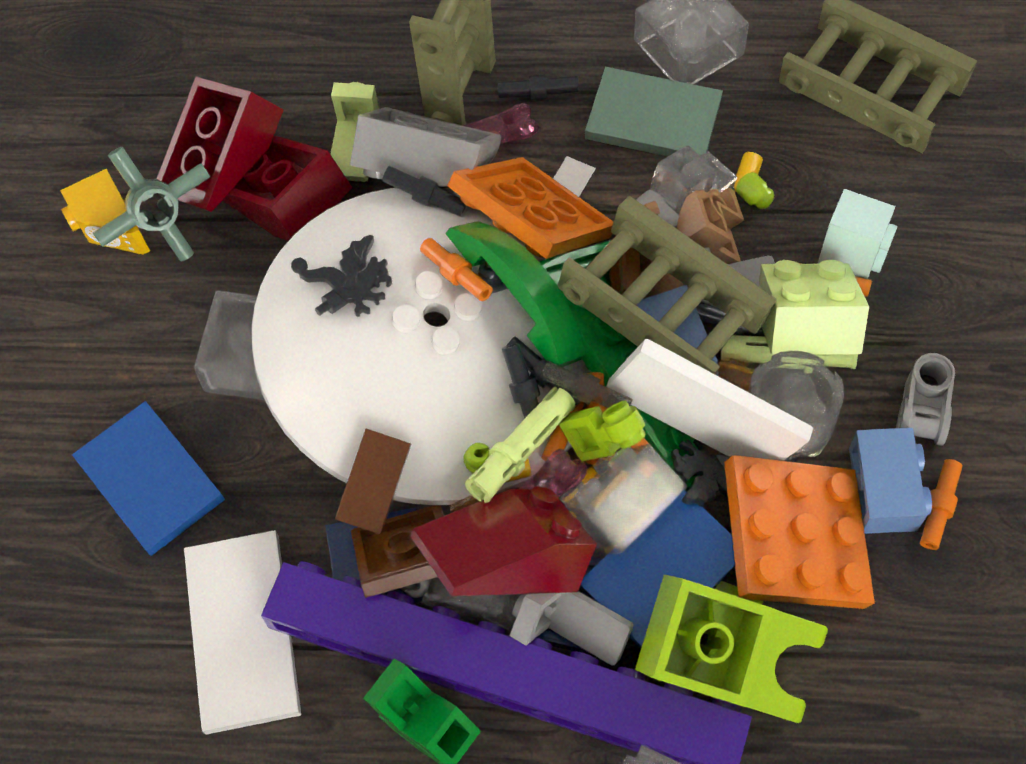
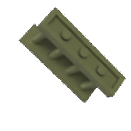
M441 0L432 20L412 15L409 24L425 117L466 126L462 95L469 79L475 70L491 74L496 62L491 0Z
M825 0L818 24V29L823 32L803 59L790 52L786 53L783 58L779 83L787 86L795 93H801L894 139L904 147H910L923 154L935 127V123L927 120L946 90L959 97L962 95L969 83L977 60L850 0ZM837 38L858 48L839 76L818 67ZM873 55L895 65L876 94L854 84ZM909 73L931 83L912 112L890 102Z
M628 196L618 206L611 232L616 237L586 268L569 257L563 264L558 283L559 289L563 291L564 295L572 303L582 305L635 345L639 346L645 339H649L715 375L720 366L712 361L713 357L740 326H744L753 334H756L766 322L777 301L776 298L631 196ZM629 248H634L650 259L652 263L621 295L600 279ZM667 273L689 288L658 322L637 305ZM702 300H707L726 315L697 348H694L674 332Z

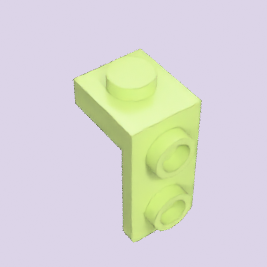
M334 82L331 97L337 117V125L331 156L347 180L365 182L369 177L363 174L364 169L351 166L350 162L358 115L379 109L375 86L359 82Z

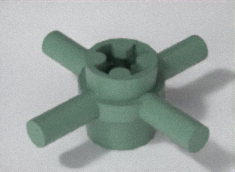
M123 146L110 152L108 157L130 189L125 198L126 212L93 232L98 242L104 247L137 225L147 231H160L181 262L189 259L194 254V251L174 222L178 216V198L210 178L204 166L200 163L167 185L157 179H144ZM158 193L162 197L157 202V207L161 210L158 214L153 216L149 210H141L139 208L142 200L146 202L149 198L153 197V194Z

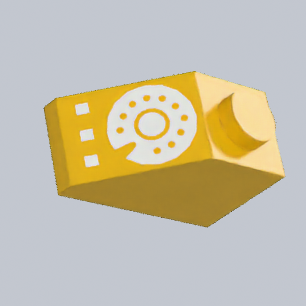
M107 169L60 190L68 204L67 207L61 210L73 232L81 228L89 243L101 245L93 235V232L126 212L125 202ZM137 225L105 245L106 247L142 255L150 252Z

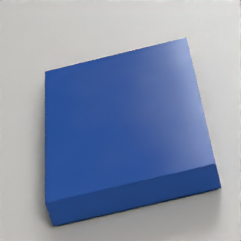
M146 401L72 454L150 556L225 500L223 495Z
M680 485L587 573L580 585V588L591 599L633 623V629L629 638L640 649L643 645L664 574L683 578L714 589L735 568L732 534L703 507L695 503L691 505L683 503L681 500L687 492Z

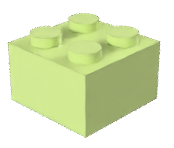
M782 260L775 264H761L759 287L777 299L766 322L762 326L771 355L862 354L869 305L849 263H842L837 260H824L819 264H799L791 260Z

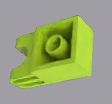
M664 574L635 670L660 681L800 723L806 708L805 701L789 695L780 687L775 675L776 662L779 655L786 648L794 645H808L820 648L824 644L828 629L824 625L683 578ZM703 633L708 634L706 645L700 644Z

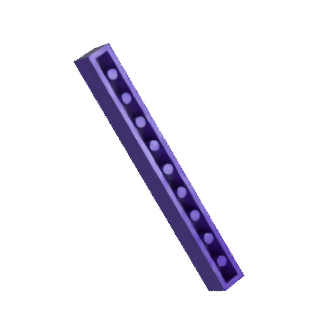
M283 562L261 614L269 629L385 668L395 658L405 664L421 680L670 764H740L752 716L740 713L741 707L739 705L717 698L712 699V703L692 697L694 692L670 683H665L664 687L646 682L644 674L630 668L618 667L616 672L598 666L599 661L585 653L574 651L571 652L570 656L552 651V645L539 638H535L526 646L516 639L505 635L506 630L496 624L479 621L478 626L459 620L460 615L448 608L434 606L431 611L414 605V599L399 592L389 591L387 596L377 594L365 598L359 579L344 576L342 581L327 577L325 576V570L308 562H299L298 566Z

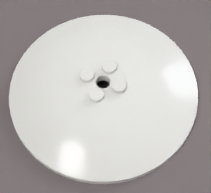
M398 188L366 193L346 200L308 222L286 243L270 265L259 289L252 321V355L258 383L272 415L284 433L301 452L337 479L347 483L363 434L367 428L412 444L393 500L423 505H456L475 502L478 500L469 493L465 486V481L472 475L464 464L465 451L474 443L486 444L491 449L497 442H503L525 419L520 404L514 403L509 388L512 380L501 349L516 336L543 359L542 354L526 336L536 323L509 289L492 293L487 300L480 301L463 286H455L440 274V267L420 252V246L427 238H432L451 254L458 253L463 257L445 233L450 227L476 221L495 227L492 219L482 211L466 206L465 211L460 217L431 203L428 207L412 200L411 194ZM440 188L460 198V195L452 189ZM506 233L507 235H509L525 247V243L518 239L516 236L510 233ZM368 235L374 236V243L367 255L366 267L371 257L376 256L378 262L386 259L388 262L386 268L388 269L389 276L392 278V285L388 288L386 287V282H380V287H373L370 291L373 293L384 292L385 300H380L379 305L370 300H363V304L370 308V314L361 313L360 317H356L354 313L356 307L354 303L346 304L333 314L326 311L319 316L315 308L322 304L321 297L333 290V288L326 282L308 283L300 279L299 274L294 273L291 269V262L295 258L301 257L308 264L307 270L335 267L341 271L339 261L342 259L341 252L348 249L352 241H360ZM532 254L538 261H542V260H545V259H546V258H541V257H538V256H535L534 254ZM480 265L472 267V271L477 274ZM429 312H439L447 318L448 323L440 327L431 326L425 321L423 316ZM580 360L560 368L559 373L574 384L577 377L586 379V373H590V371L585 366L584 361ZM538 385L541 393L537 397L539 404L551 390L547 386L543 389ZM550 435L528 457L532 476L504 483L495 495L520 487L543 473L544 469L550 465L541 458ZM568 441V443H567V445H566V447H565V449H564V452H563L562 456H563V455L569 450V448L571 447V444L569 443V441Z

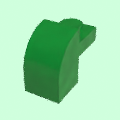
M395 658L363 698L379 714L378 717L438 764H457L481 732L456 705L432 692L405 664Z

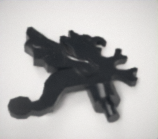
M368 235L360 241H352L350 247L341 252L342 259L339 261L341 271L335 267L307 270L308 264L301 257L295 258L291 262V269L294 273L299 274L300 279L308 283L326 282L333 288V290L321 297L322 304L315 308L319 316L326 311L333 314L346 304L354 303L356 305L354 313L356 317H360L361 313L370 314V308L363 304V300L373 301L376 305L380 304V300H385L384 292L373 293L370 291L373 287H380V282H386V287L388 288L392 285V278L389 276L388 269L386 268L388 265L386 259L378 262L376 256L371 257L366 267L367 255L374 243V236Z
M697 439L693 443L698 449L692 445L690 440L686 442L681 441L678 447L681 450L687 451L690 457L688 454L679 455L678 449L673 450L671 457L674 459L673 466L675 469L672 473L682 476L681 480L685 483L692 476H697L692 481L690 490L681 501L689 505L695 503L702 507L705 502H713L718 491L728 497L724 462L730 456L710 454L707 450L708 445Z

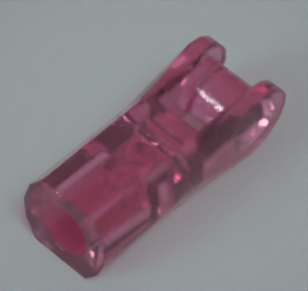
M526 103L517 104L497 115L463 125L502 135L500 144L529 138L536 134L539 129L537 121L530 118L531 108Z
M558 449L551 454L539 471L519 489H532L535 486H541L551 489L560 497L582 482L586 475L587 465L579 459L570 460L568 452Z

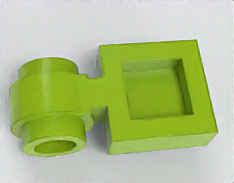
M627 401L618 402L602 412L599 406L572 412L558 424L581 462L612 456L620 447L622 449L629 448L640 442L646 435L643 429L645 426L643 418L637 408L629 406Z

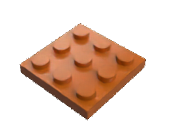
M523 157L477 166L473 170L467 168L454 171L447 187L460 195V200L465 205L482 211L492 219V223L496 228L513 234L525 243V247L530 253L541 258L548 259L609 239L613 234L611 229L614 222Z
M737 455L731 456L724 462L738 597L749 600L865 609L875 604L856 471L854 469Z

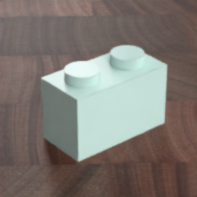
M844 189L830 221L817 264L824 260H837L842 263H849L854 275L868 279L871 270L880 273L898 227L890 224L896 206Z

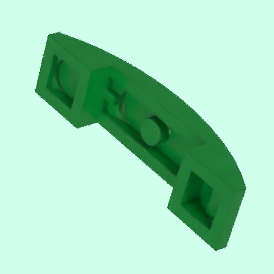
M479 221L448 229L445 234L463 257L471 263L472 267L487 262L536 323L526 336L553 370L583 359L586 355L585 348L572 310L555 281L524 246L503 231Z

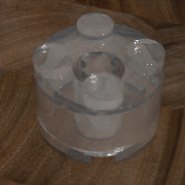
M783 351L772 355L770 361L762 366L760 364L754 370L749 393L813 427L809 442L789 456L811 457L819 455L833 436L844 400V385L838 373L835 371V374H833L824 366V360L818 356L803 351Z

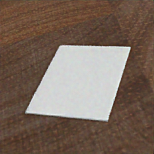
M567 156L553 179L579 197L596 168Z

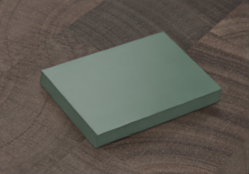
M605 67L585 129V139L704 164L722 100L723 90Z

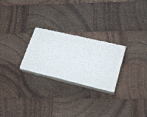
M645 339L609 378L605 388V392L622 401H627L628 404L730 457L737 455L784 461L809 442L813 430L811 425L649 339Z
M276 530L184 548L202 732L204 734H211L301 716L292 637L269 629L261 617L282 566L279 536Z

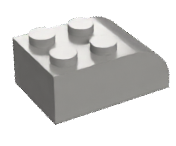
M384 107L358 115L350 165L363 168L365 176L383 179L387 167L392 166L418 179L424 176L437 182L438 187L448 185L454 171L467 168L473 170L477 166L490 164L498 152L502 135Z

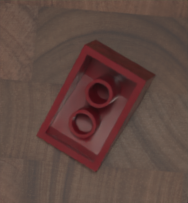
M195 77L157 180L168 185L201 163L210 175V178L179 197L178 201L212 212L269 149L284 109L251 91Z
M274 135L269 149L222 201L273 236L289 241L308 222L326 210L340 204L342 198L353 187L328 150Z
M535 486L532 489L506 490L494 495L488 503H485L484 500L482 502L479 501L413 528L410 536L451 596L578 592L597 545L582 527V523L559 500L558 495L551 489L541 486Z

